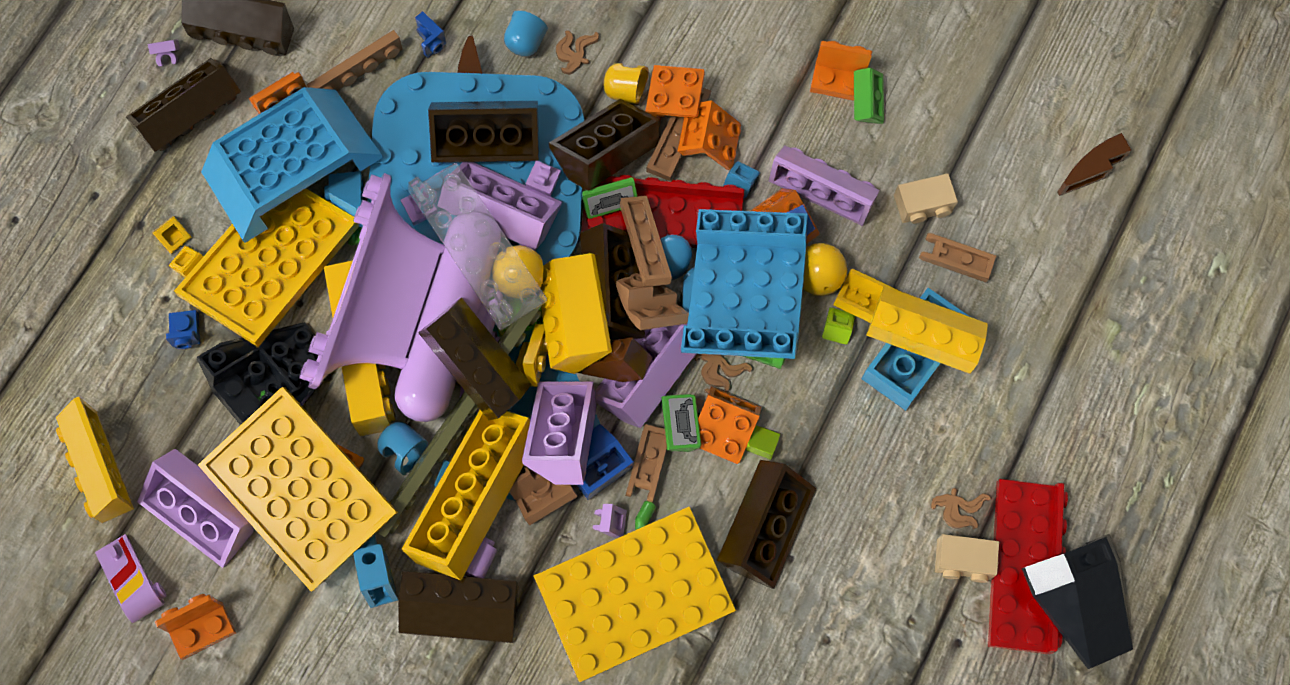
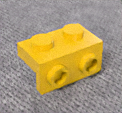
M850 269L833 305L871 323L884 285L890 288L893 287L855 269Z
M535 324L530 342L522 343L516 361V366L532 384L531 386L538 387L541 374L545 370L548 355L544 324Z

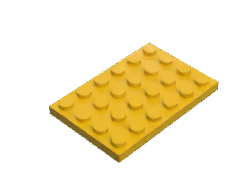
M306 188L261 215L260 217L268 229L244 243L234 225L231 224L174 290L177 296L259 347L321 273L324 266L331 261L359 227V223L353 222L354 216Z
M281 387L198 464L202 471L311 592L315 591L356 550L360 549L398 513L285 387Z
M690 506L534 575V579L579 682L736 611Z

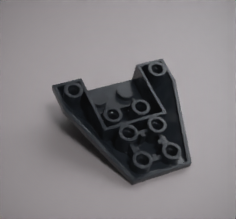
M305 322L272 330L259 347L242 337L221 342L197 356V361L212 392L240 425L281 387H285L302 407L317 390L308 387L309 381L299 378L304 363L308 359L317 361L318 358L317 354L308 352L311 341L316 335ZM261 391H264V395L261 397V400L259 401L257 397H260Z
M1110 534L1089 541L1085 545L1022 568L1033 597L1087 669H1091L1133 650L1121 560Z

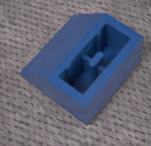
M601 424L594 427L592 431L584 484L577 485L587 500L630 471L634 463L619 441Z

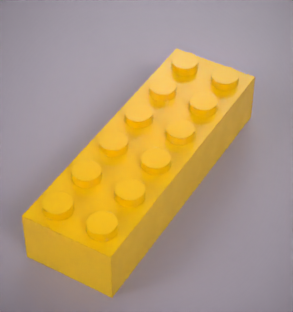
M352 261L324 266L333 317ZM359 363L342 367L351 423L360 437L380 433L387 426L391 425V421L396 420L393 405L390 403L389 397H386V395L391 394L388 378H386L384 370L382 371V369H386V365Z
M479 410L402 547V550L416 564L462 580L524 465L522 458L530 425L528 417L506 411L498 419L488 420L482 411Z

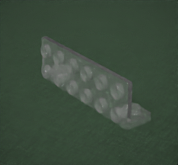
M457 163L452 164L424 182H421L419 177L408 182L410 195L500 331L546 303V296Z

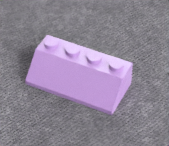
M785 145L776 155L769 177V182L781 188L796 190L800 197L863 226L880 191L870 182L859 181L851 177L844 170H836L828 166L821 159H813L804 155L801 150L794 147L789 148Z
M462 162L445 179L437 207L446 210L447 213L454 216L468 212L484 213L495 221L501 231V237L511 239L522 246L531 247L533 250H536L545 240L562 202L474 162Z
M687 324L646 329L644 338L635 339L652 357L643 380L619 382L604 379L595 390L596 403L623 422L641 428L662 401L661 397L666 396V393L675 381L679 379L683 370L696 356V353H681L684 325L687 326Z
M539 382L522 462L525 466L555 485L584 484L597 407L593 382Z
M173 449L152 462L137 502L219 566L225 567L252 535L254 527L202 469L178 450Z

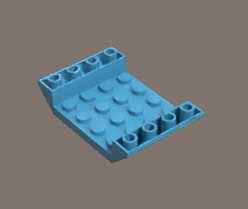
M303 87L268 110L214 141L201 173L240 237L246 243L268 229L260 217L261 215L350 160H353L358 169L362 171L383 158V156L336 90Z
M699 209L696 227L698 245L687 326L684 325L681 353L795 359L798 350L806 260L807 214Z

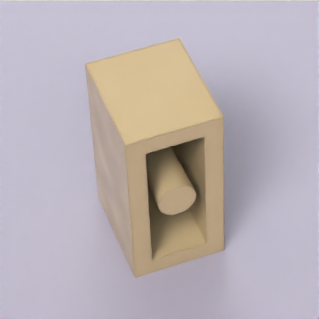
M949 174L900 184L894 193L902 223L911 222L916 224L932 216L937 218L946 217L953 212L958 202Z
M942 534L937 539L935 573H943V577L947 579H960V576L971 577L973 582L987 583L988 579L991 580L997 575L999 541Z

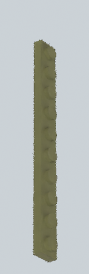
M534 297L527 298L498 341L507 355H509L514 346L516 348L519 347L526 337V334L523 332L529 324L533 325L541 315L539 309L542 303ZM465 391L391 499L390 504L398 513L377 532L383 537H386L388 532L392 534L397 529L401 521L399 516L404 509L409 510L417 498L414 494L419 486L424 487L433 474L430 470L436 462L440 463L448 452L446 448L451 439L455 440L458 438L464 428L462 423L467 415L471 417L477 410L478 406Z

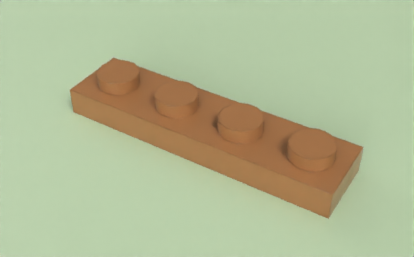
M392 30L314 79L307 86L309 88L338 91L344 86L352 85L361 75L374 71L380 63L396 57L403 50L400 37Z
M702 88L700 102L709 100L711 90ZM670 117L646 167V172L671 181L682 157L677 150L684 117Z
M647 196L621 198L620 208L643 286L671 284L672 276Z

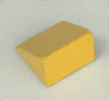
M174 216L170 217L152 232L170 254L192 238Z
M185 246L169 264V267L185 278L204 256Z

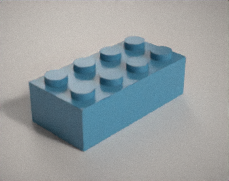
M927 288L920 297V299L968 316L930 288ZM886 343L866 369L861 379L906 411L940 363Z

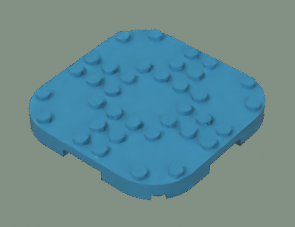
M419 72L410 74L397 80L386 89L376 105L372 130V142L383 158L370 165L369 179L371 174L380 178L384 173L391 175V198L399 215L413 229L441 244L444 243L449 225L457 216L451 215L446 210L437 206L445 179L462 162H431L428 116L431 102L538 101L539 162L561 170V175L551 197L561 201L562 205L545 240L534 251L541 256L543 266L552 259L575 255L580 242L582 187L568 180L549 148V142L584 121L581 106L569 89L561 83L543 76ZM536 161L474 163L526 186L527 179ZM425 188L438 214L414 226L401 203V199ZM501 237L498 254L507 247L520 244L511 239Z

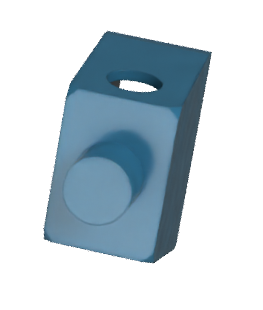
M374 535L360 549L353 553L360 591L370 608L398 601L388 556L382 544H377L376 536Z

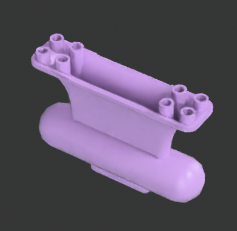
M384 173L380 178L371 174L362 194L363 197L371 199V203L362 200L353 222L362 224L363 227L332 323L326 335L317 332L316 336L313 337L308 352L317 354V361L308 359L303 365L299 378L309 381V388L317 389L329 373L346 365L373 363L402 369L395 388V401L398 408L405 416L414 421L429 422L444 415L449 406L457 380L418 332L462 297L492 335L502 304L503 294L499 290L487 287L493 263L500 248L501 231L495 221L484 213L468 212L462 213L453 219L443 244L433 241L413 229L395 209L390 190L391 175Z

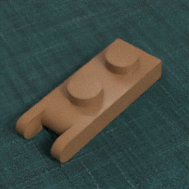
M927 233L926 241L935 245L932 254L928 252L920 253L919 258L921 260L983 282L989 280L996 255L932 233Z
M644 424L625 496L631 497L634 487L649 490L647 501L653 503L667 450L665 429Z

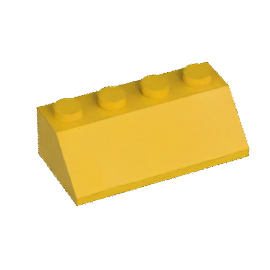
M589 253L552 259L543 266V283L538 292L540 302L542 303L541 311L550 368L576 374L612 352L595 254Z
M884 285L866 335L971 374L978 365L986 341L988 323Z
M74 398L56 417L59 424L56 432L60 441L66 443L68 452L65 453L69 465L72 468L75 467L78 476L74 480L81 493L84 492L87 499L84 502L87 514L90 518L93 517L99 522L104 523L133 510L134 507L97 411L82 398Z

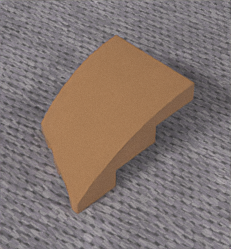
M638 273L616 281V287L623 307L630 320L639 330L688 324L689 312L676 304L677 293L665 285L644 287L641 275Z
M523 465L509 491L516 500L529 526L578 497L572 485H555Z

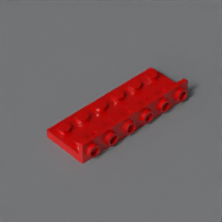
M610 176L593 188L631 178L632 176ZM632 177L635 182L637 197L647 196L660 239L667 235H678L686 239L691 248H697L696 227L699 209L742 211L744 189L736 185L713 186L707 182L690 184L683 180L668 182L660 181L654 177L645 179ZM585 209L583 210L581 232L602 223L627 231L621 210L591 219L587 217Z
M1004 479L997 481L993 541H999L997 575L991 579L988 647L1049 655L1057 652L1058 648L1061 647L1062 634L1033 597L1022 568L1066 552L1065 546H1062V535H1065L1067 529V521L1063 519V508H1066L1068 502V493L1064 491V483H1057L1053 486Z

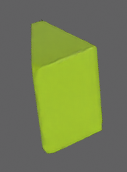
M829 307L822 338L841 344H848L855 315Z
M756 425L748 441L746 451L771 460L780 434Z

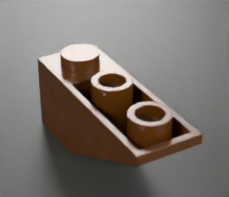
M633 337L610 341L611 353L578 372L579 374L619 382L643 380L652 357Z

